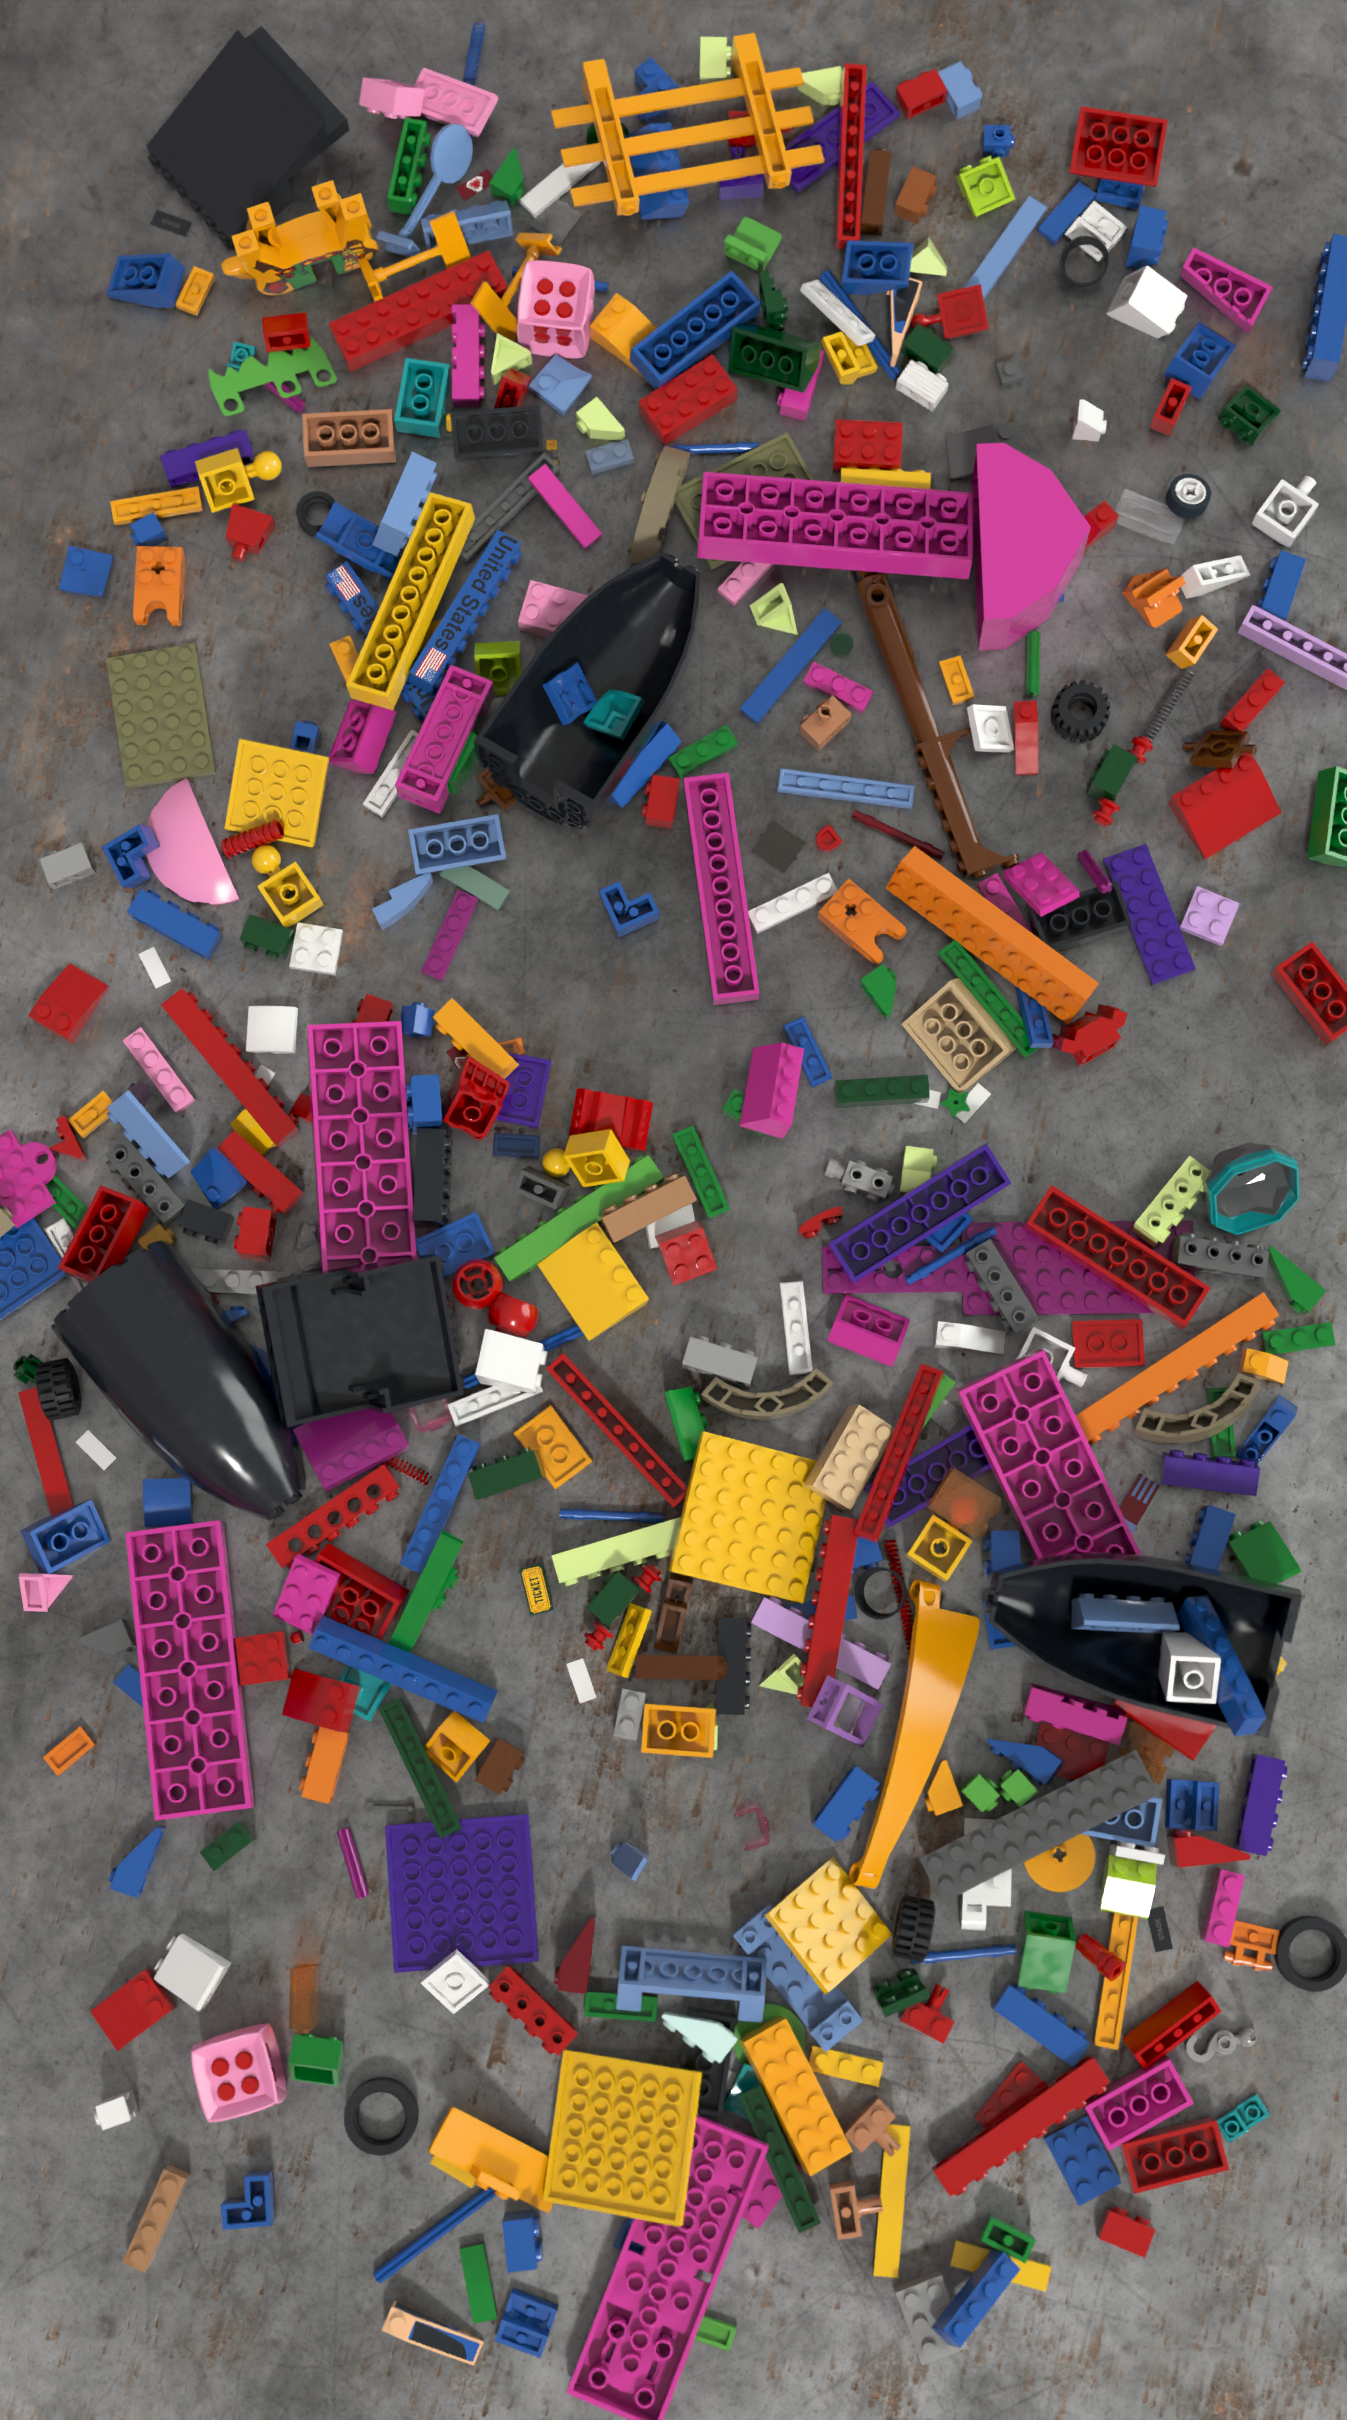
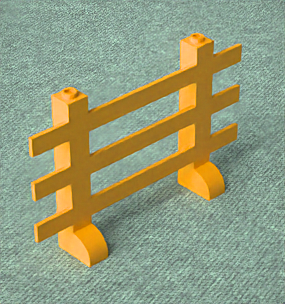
M755 33L733 36L730 63L734 75L739 76V78L614 99L605 59L583 62L582 91L585 101L589 102V104L552 110L551 115L555 129L594 122L599 143L562 149L561 156L564 168L603 161L608 182L570 189L574 207L613 200L617 216H629L639 212V196L758 174H764L768 189H781L790 185L792 168L824 163L820 145L786 151L780 131L782 129L814 124L810 106L775 112L770 91L804 85L800 67L765 73ZM744 96L749 117L624 138L619 117ZM754 135L759 156L635 178L629 156Z

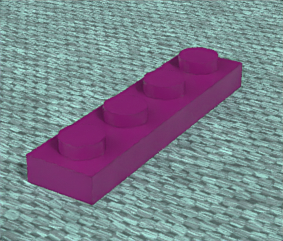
M457 889L421 970L422 974L443 982L479 902V898Z

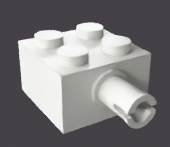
M1304 476L1303 480L1295 488L1282 479L1257 512L1252 525L1289 549L1314 515L1319 505L1307 496L1316 485L1315 480L1310 476Z
M1032 1327L1015 1360L1037 1349H1042L1045 1351L1058 1380L1060 1381L1063 1378L1081 1388L1088 1374H1084L1069 1366L1070 1363H1068L1075 1347Z

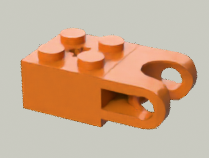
M137 546L133 618L136 625L148 624L150 613L155 609L161 608L167 611V618L171 626H181L186 572V555L182 547Z
M850 879L839 888L818 912V920L873 965H879L883 961V953L875 944L877 936L887 934L896 940H900L907 934L906 927ZM847 910L854 911V916L852 914L850 916L846 915Z

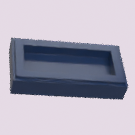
M494 1133L492 1156L539 1160L541 1137L538 1135Z

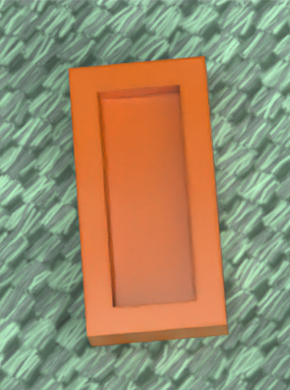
M80 1726L47 1753L43 1759L55 1774L60 1776L97 1744L85 1729Z

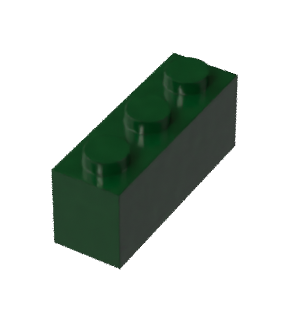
M530 1447L516 1451L518 1456L509 1458L508 1455L494 1459L495 1464L490 1466L482 1463L472 1467L473 1472L467 1474L476 1500H481L546 1477L538 1450L531 1451Z

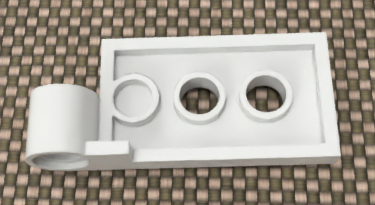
M964 1818L963 1836L995 1820ZM1012 1869L961 1894L960 1929L985 1931L987 1906L1011 1907Z

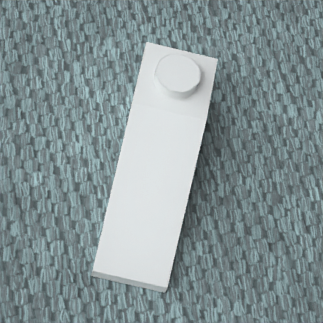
M1241 555L1191 566L1181 575L1186 583L1181 589L1186 599L1201 596L1247 578L1250 573Z
M938 1321L935 1327L934 1348L1004 1355L1006 1332L966 1324Z

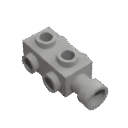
M830 1158L824 1176L832 1179L833 1177L842 1179L840 1185L844 1186L845 1192L857 1195V1192L866 1194L865 1198L875 1203H878L879 1200L884 1201L886 1196L891 1197L895 1184L891 1183L893 1176H890L887 1170L868 1168L867 1163L860 1160L849 1161L848 1165L844 1166L839 1164V1161ZM853 1172H859L861 1178L855 1179L852 1175ZM880 1180L882 1181L883 1185L881 1187L875 1186L874 1181Z

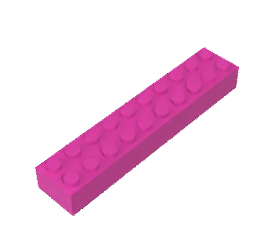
M729 772L683 778L713 1006L759 1000L758 979Z

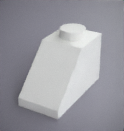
M1080 399L1074 416L1072 439L1099 442L1101 434H1105L1107 421L1103 420L1104 411Z

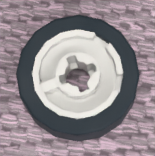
M1182 474L1176 477L1170 484L1166 495L1167 506L1178 517L1185 519L1199 517L1206 510L1210 502V486L1197 475Z

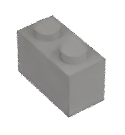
M83 843L69 844L66 846V849L59 852H48L43 858L39 859L48 884L53 890L96 873Z
M622 1689L614 1737L637 1741L646 1693Z

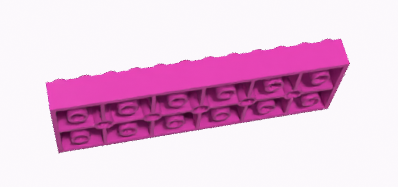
M703 472L697 558L969 579L972 565L973 493Z
M401 1021L307 1025L306 1041L321 1271L416 1256Z
M1037 1349L954 1390L1035 1560L1063 1554L1090 1552L1141 1555L1044 1350Z
M216 1520L126 1532L155 1821L255 1807L243 1692L240 1684L235 1638L237 1637L224 1521Z

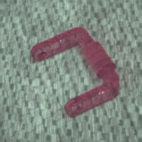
M442 1399L448 1417L428 1423L427 1426L420 1428L414 1410L410 1409L418 1432H434L453 1420L446 1399Z
M759 1807L734 1814L735 1817L756 1811L759 1818L757 1819L759 1828L765 1838L763 1842L744 1847L745 1851L765 1846L770 1842L768 1835L770 1831L767 1818L763 1817Z

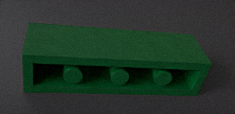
M928 1075L836 1080L834 1085L836 1108L928 1103L930 1098Z

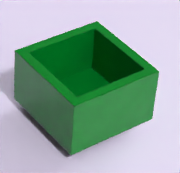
M309 2033L294 2034L288 2062L290 2079L339 2087L344 2061L343 2041H339V2039L331 2036L323 2039L316 2038Z

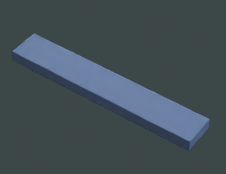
M1029 196L964 288L981 284L983 298L985 299L1046 213L1047 207Z
M780 768L777 792L912 809L915 785Z

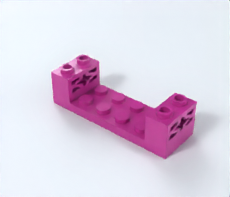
M450 665L395 783L398 798L438 814L441 813L449 796L447 784L479 714L483 713L486 715L494 699L493 681Z

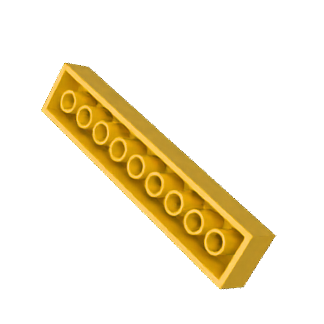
M429 493L346 684L352 699L394 710L474 523L475 515L472 504Z

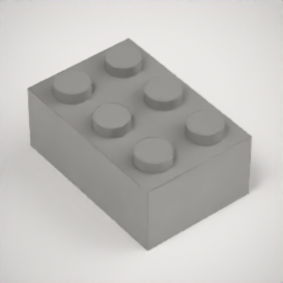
M696 1335L695 1338L690 1337L682 1362V1369L711 1378L718 1377L722 1381L749 1389L758 1357H755L754 1352L741 1349L740 1352L732 1350V1345L723 1342H718V1345L709 1343V1338Z
M939 2269L894 2286L922 2366L968 2348L966 2341L961 2348L948 2345L931 2328L951 2303Z

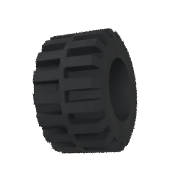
M1080 680L1079 684L1076 681L1071 682L1070 686L1066 684L1058 692L1051 710V717H1053L1051 723L1052 726H1057L1055 731L1058 734L1063 733V739L1066 740L1069 737L1072 738L1071 742L1076 743L1077 739L1080 740V743H1085L1087 739L1091 741L1096 735L1099 736L1110 716L1109 709L1111 705L1110 702H1107L1108 695L1101 693L1103 689L1100 686L1095 688V683L1090 681L1088 685L1085 684V680ZM1073 703H1083L1091 709L1093 717L1086 721L1077 720L1070 715L1068 706Z
M68 1358L38 1363L35 1374L36 1387L41 1408L47 1419L53 1421L79 1415L81 1410V1393L77 1374L71 1361Z
M904 1895L901 1899L892 1941L893 1956L920 1962L924 1961L928 1954L935 1918L934 1901Z

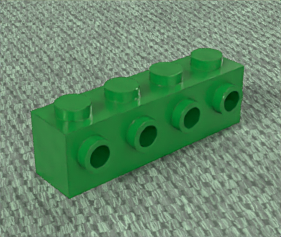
M405 118L387 196L390 212L411 215L413 207L417 205L418 194H416L417 187H421L423 178L421 168L426 166L427 161L425 150L431 144V133H428L427 121Z

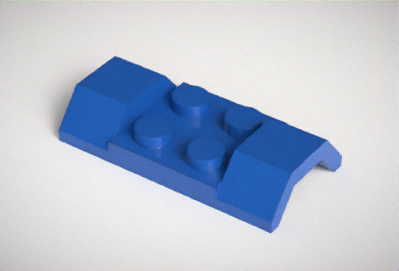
M336 502L333 503L327 518L315 536L316 539L333 547L334 551L373 573L376 571L392 580L404 553V550L400 548L398 555L395 556L373 546L372 544L379 526Z

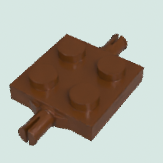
M1207 730L1204 737L1198 742H1184L1183 751L1194 752L1190 757L1191 766L1233 768L1242 754H1256L1257 745L1248 744L1251 738L1249 732Z
M485 768L476 776V780L484 788L485 793L475 802L482 808V806L492 800L504 812H507L518 802L512 798L513 795L508 788H500L490 778L492 773L488 768Z

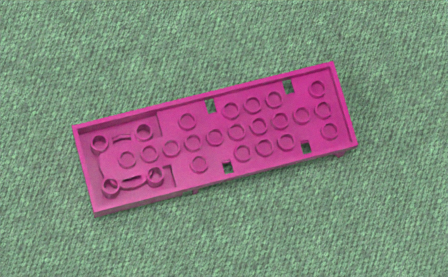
M696 2115L683 2226L678 2227L636 2218L633 2219L568 2383L567 2394L629 2420L664 2419L768 2150L767 2143ZM731 2184L745 2189L742 2198L728 2193ZM631 2240L644 2245L641 2254L628 2249ZM698 2268L713 2274L710 2283L695 2277Z

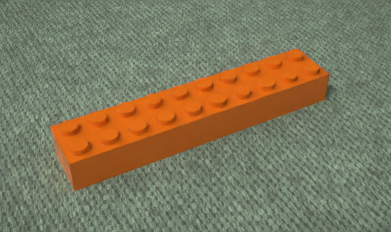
M916 846L901 860L886 886V889L925 917L949 937L959 942L965 949L1020 988L1021 991L1036 1000L1040 1005L1045 1006L1046 1009L1068 1025L1099 985L1097 981Z

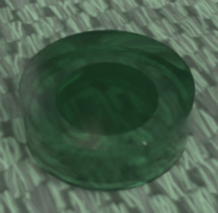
M846 633L834 635L830 644L831 651L839 657L849 655L853 649L852 638Z

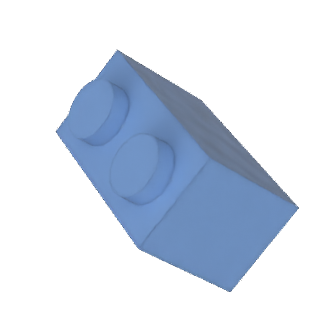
M961 61L938 72L948 90L946 102L956 120L980 108L982 92L978 86L974 85L970 70L965 68Z

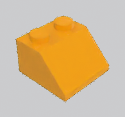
M453 1711L439 1726L424 1749L429 1759L457 1783L490 1743V1740L464 1717Z

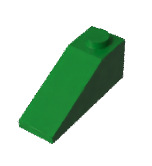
M1273 1246L1267 1249L1269 1251L1268 1262L1285 1299L1290 1303L1289 1307L1296 1313H1303L1305 1315L1314 1307L1326 1290Z

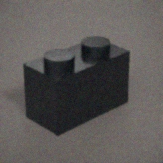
M188 1199L178 1226L183 1229L182 1233L196 1237L199 1234L205 1237L204 1241L217 1245L218 1242L225 1244L234 1217L229 1213Z

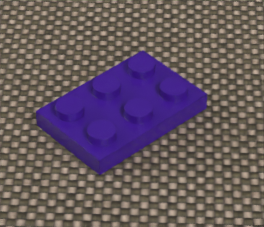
M507 1052L519 1065L505 1078V1080L510 1082V1085L495 1121L538 1129L552 1061Z

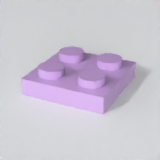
M1197 886L1179 928L1187 933L1222 946L1240 903Z

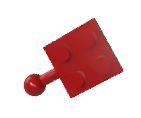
M981 284L937 294L940 313L929 316L918 313L911 319L913 329L918 323L923 327H927L928 325L942 322L945 340L989 330Z

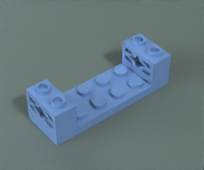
M768 1902L732 1932L733 1937L751 1957L767 1958L766 1976L808 2027L811 2035L823 2050L827 2052L858 2026L863 2019L837 1986L827 1994L822 1992L765 1917V1914L773 1908V1905Z
M622 1946L616 2010L641 2012L642 1992L738 2000V2020L762 2022L767 1958Z

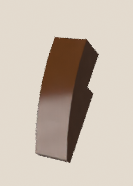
M670 1574L654 1644L655 1649L677 1653L694 1578Z

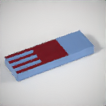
M1140 1473L1119 1507L1131 1534L1160 1487L1159 1484Z

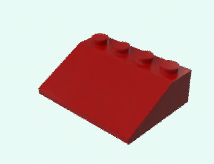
M1081 106L1076 124L1069 174L1157 187L1168 120Z
M1245 753L1239 757L1233 768L1219 767L1173 795L1168 802L1169 807L1204 860L1281 814V810L1260 766L1252 754Z
M328 1543L318 1554L315 1562L340 1573V1577L324 1616L382 1641L410 1590Z
M1115 1700L1113 1706L1191 1761L1196 1758L1217 1726L1145 1709L1120 1700Z

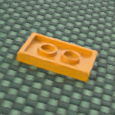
M551 1405L513 1433L524 1448L530 1447L531 1451L538 1450L546 1478L555 1490L593 1462Z

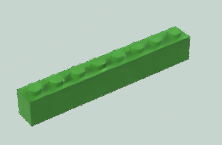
M649 1155L637 1157L631 1162L632 1166L628 1168L624 1181L594 1186V1192L588 1196L585 1194L579 1196L573 1201V1206L568 1209L566 1207L561 1208L554 1214L555 1218L549 1222L547 1220L540 1222L535 1226L536 1230L529 1235L527 1233L522 1234L515 1240L516 1244L510 1248L505 1246L497 1251V1256L494 1259L510 1284L536 1268L538 1263L596 1222L600 1225L602 1222L599 1215L603 1214L602 1210L613 1204L617 1207L624 1203V1198L632 1194L638 1196L644 1193V1188L656 1183L658 1186L663 1183L664 1176Z

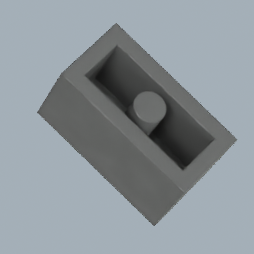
M528 1166L521 1170L513 1191L550 1208L557 1209L562 1206L570 1184Z

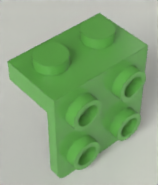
M744 217L734 235L728 234L724 241V254L759 272L764 271L780 244L782 235L748 217Z

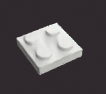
M971 705L967 707L975 751L1009 753L1014 750L1006 706Z
M297 922L289 965L290 969L335 976L343 930Z
M1117 1841V1845L1110 1844L1109 1853L1115 1856L1164 1865L1165 1855L1159 1853V1848L1141 1845V1848L1137 1849L1135 1844Z
M456 1949L421 1977V1984L448 2010L455 2014L489 1986V1979Z

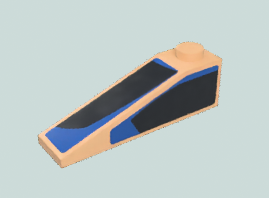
M909 278L908 287L887 291V295L890 296L888 309L890 366L895 367L921 292L923 282Z
M394 2301L382 2328V2331L404 2341L473 2366L484 2342L397 2301Z

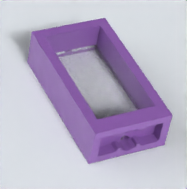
M827 1675L807 1720L864 1747L883 1707V1703Z

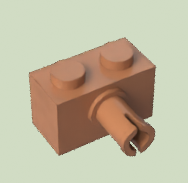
M833 695L828 700L826 698L817 705V710L812 715L807 714L800 722L799 733L817 751L822 749L851 721L852 714Z
M877 2095L843 2130L844 2135L861 2153L875 2141L890 2157L895 2152L889 2144L896 2151L901 2147V2144L886 2131L887 2126L896 2116Z
M853 2181L829 2184L837 2239L861 2237L862 2232L859 2218L864 2214L882 2213L881 2196L859 2200V2198H856Z

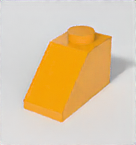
M1247 1348L1241 1353L1238 1372L1249 1377L1284 1384L1289 1361L1270 1353Z
M945 1759L939 1761L926 1790L928 1797L924 1798L928 1812L933 1811L936 1816L963 1806L947 1760Z

